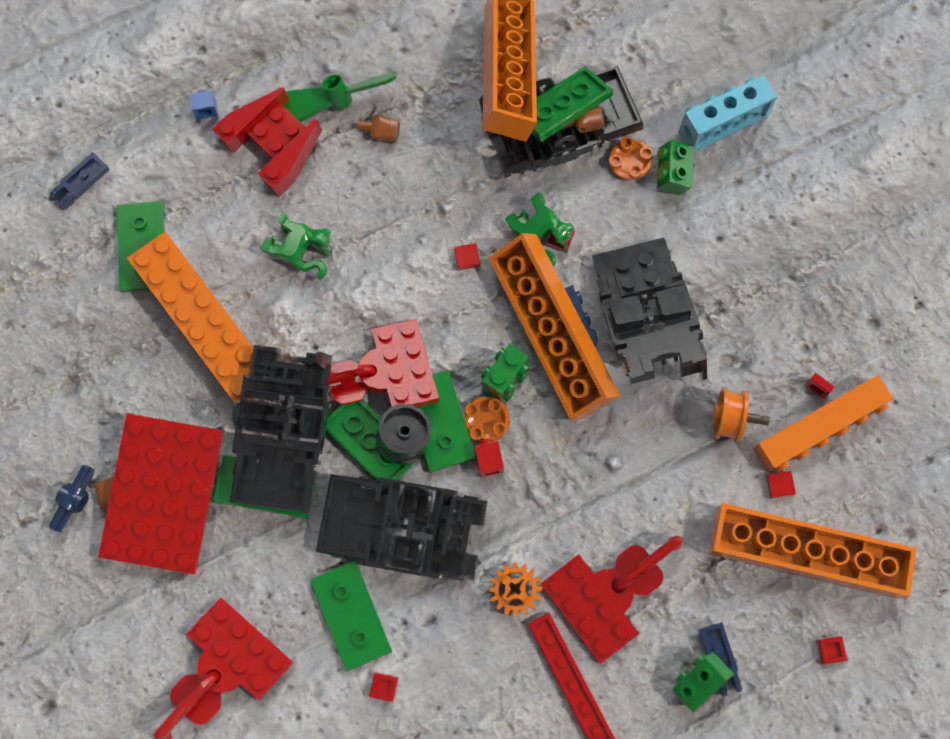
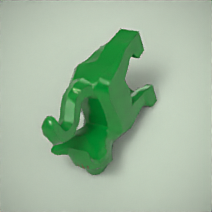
M540 192L531 197L537 213L528 220L529 215L524 209L519 216L512 212L505 218L516 234H537L541 242L552 233L554 240L564 249L568 248L566 243L571 238V233L574 230V226L571 223L561 222L556 213L545 206V198ZM545 250L554 267L556 264L554 253Z
M282 212L277 221L281 225L280 229L287 236L282 243L274 235H272L271 240L265 238L260 249L273 258L284 260L288 265L294 266L299 271L306 272L317 268L319 270L317 279H323L327 274L328 268L326 264L321 260H311L303 263L302 258L309 245L329 256L330 252L327 248L330 243V231L327 228L313 230L303 223L290 221L288 215Z

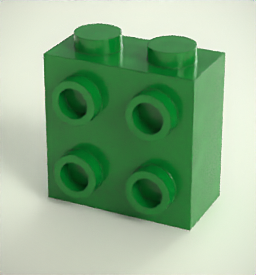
M510 343L506 349L502 347L495 356V364L492 368L488 366L481 375V393L486 396H493L502 402L504 400L508 402L515 393L516 384L518 382L522 383L526 379L530 367L528 365L529 356Z

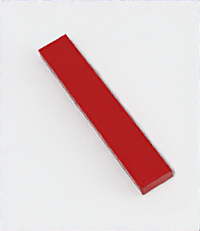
M548 612L528 623L527 625L586 739H615L550 613Z

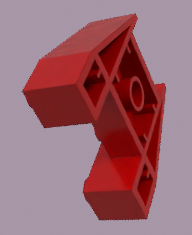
M283 87L228 113L212 128L219 140L233 153L250 138L272 159L258 172V175L278 197L296 181L323 131L316 118L305 127L284 107L290 98Z

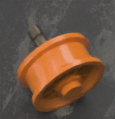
M722 387L717 404L713 409L714 439H719L721 436L733 438L734 442L739 443L742 439L746 422L760 423L761 425L768 426L770 416L748 413V391L743 390L741 393L729 392L727 387Z

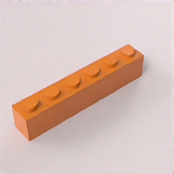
M876 375L760 442L754 450L769 472L774 469L780 472L791 465L789 461L796 457L799 461L810 454L809 449L816 446L820 449L830 443L829 437L835 434L837 437H840L849 432L848 426L854 423L857 426L863 424L870 419L868 415L875 411L878 415L889 408L888 403L894 398L879 375Z

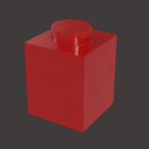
M492 439L478 442L479 445H475V454L480 478L504 473L499 442H493Z

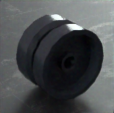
M408 404L392 406L384 412L376 433V445L380 454L393 464L407 465L416 462L423 456L431 438L432 426L429 417L421 409Z

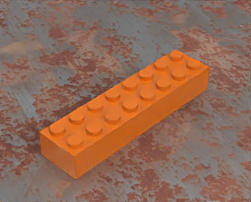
M487 0L484 15L483 130L526 142L537 124L535 0Z
M165 231L127 259L233 402L236 403L240 401L243 376L250 373L249 362L250 356L253 353V347ZM247 397V400H255V399H257V398H249V397Z
M522 233L488 259L570 421L585 419L619 398L620 394L537 234Z
M722 503L716 510L708 554L903 599L910 597L917 548Z

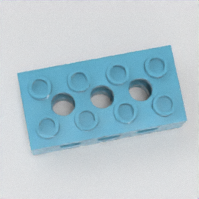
M764 75L758 78L752 77L739 87L733 86L718 97L714 95L699 106L693 105L685 111L678 133L685 144L694 146V153L767 118L778 96Z

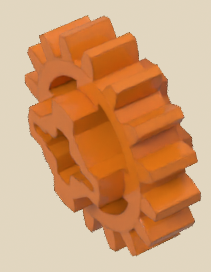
M516 562L513 563V568L511 569L505 564V571L503 573L499 570L496 571L499 576L498 579L491 578L490 580L495 584V587L489 588L490 592L495 593L491 601H498L499 604L496 608L501 610L504 607L505 615L507 616L511 611H514L515 617L519 616V611H523L525 615H528L527 608L531 607L535 610L536 606L533 602L535 600L541 601V597L537 595V592L543 591V588L536 585L541 579L540 577L533 578L535 570L532 569L527 572L526 564H523L521 569L518 568ZM511 574H522L519 578L511 579L509 577V575ZM530 582L532 584L531 597L527 595V586ZM501 583L505 585V593L502 595V598L500 595ZM513 584L515 586L521 585L519 588L521 593L519 595L516 593L511 595V586ZM513 601H522L524 603L520 606L509 605Z

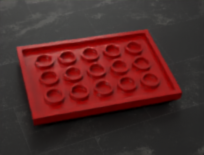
M126 413L98 558L197 574L224 430Z

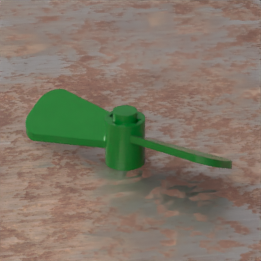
M395 71L347 87L341 75L333 74L323 80L322 87L286 91L290 100L284 107L301 123L331 106L338 110L345 109L352 102L351 93L388 84L394 81L398 75Z

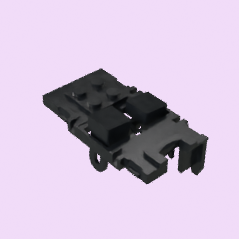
M618 65L594 73L613 89V96L596 106L602 107L604 129L581 133L577 131L575 126L573 127L580 147H577L575 135L572 134L570 129L559 130L545 139V146L543 141L540 142L532 133L525 142L486 131L489 139L500 136L507 153L501 154V152H498L496 154L504 178L526 169H532L535 172L537 171V165L540 164L542 169L552 165H561L578 159L580 155L593 151L594 145H597L598 149L603 148L602 144H604V141L621 138L643 130L644 123ZM543 78L536 81V97L564 79L553 82L552 78ZM482 95V96L480 97V99H479V104H480L481 113H482V118H481V119H482V121H483V95Z
M665 238L592 255L593 265L598 278L596 281L600 291V304L618 361H624L622 362L625 375L629 377L630 384L654 379L653 362L661 361L662 365H666V359L674 358V362H678V356L681 377L700 373L701 381H705L707 379V352L703 342H700V340H703V331L700 329V323L683 280V275L677 271L675 262L671 260ZM655 299L657 310L651 311L648 301ZM641 302H643V306L646 312H643ZM607 311L610 312L611 319H612V325H611V322H610V319H609V316H608ZM655 323H664L663 329L658 330V327L655 325ZM645 325H650L653 332L648 333L647 329L642 330Z
M254 345L249 362L250 373L243 376L240 401L235 403L232 411V421L236 425L232 453L237 454V458L234 461L233 467L234 478L230 503L309 513L313 491L312 485L315 483L316 470L314 469H316V465H321L319 455L323 453L331 398L328 394L329 391H332V386L328 385L327 380L330 379L332 355L320 351L317 353L308 352L306 357H298L297 361L302 364L280 362L281 349ZM279 395L285 396L282 405H277L269 402L247 400V397L278 401ZM290 397H295L294 403L323 407V410L291 405L293 409L292 418L286 417V407L289 404ZM285 423L291 424L290 436L318 440V443L288 439V445L283 444L282 432ZM245 427L246 431L277 435L278 444L272 443L273 437L242 433V428Z
M331 474L316 552L344 557V560L358 562L363 560V566L442 580L443 575L450 576V579L474 580L478 555L466 553L471 525L484 527L488 501L478 500L479 497L464 495V497L457 496L458 491L382 477H379V482H375L374 479L359 476L358 479ZM401 485H404L398 516L402 520H408V525L388 522L389 516L395 517ZM429 490L436 491L432 517L430 522L432 524H436L435 530L415 526V522L425 524L429 522L430 511L433 501V493L429 492ZM387 527L406 530V537L394 536L389 560L391 567H386L392 535L391 533H386ZM414 531L434 535L433 541L427 540L421 573L414 571L420 570L424 541L412 538Z

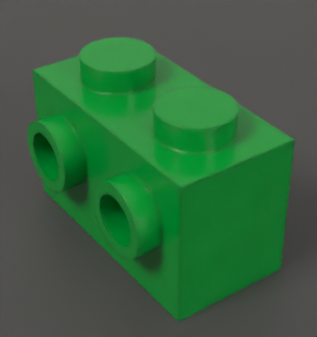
M670 140L658 148L657 189L681 195L692 188L694 146Z
M713 651L707 656L702 653L691 663L694 668L690 672L684 670L675 679L678 684L672 690L692 713L702 706L734 675Z

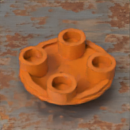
M630 137L622 138L611 149L609 154V165L612 171L620 178L627 180L645 176L653 164V150L642 141Z
M482 396L473 400L465 409L467 431L472 439L478 441L492 439L494 442L501 439L507 433L510 425V413L507 406L493 396Z

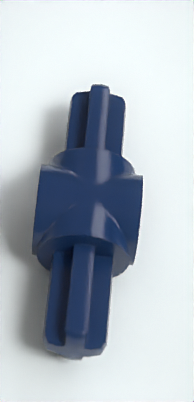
M82 465L73 483H66L60 488L55 499L59 508L49 524L51 529L62 532L72 513H80L84 509L89 499V494L85 490L95 473L94 468Z

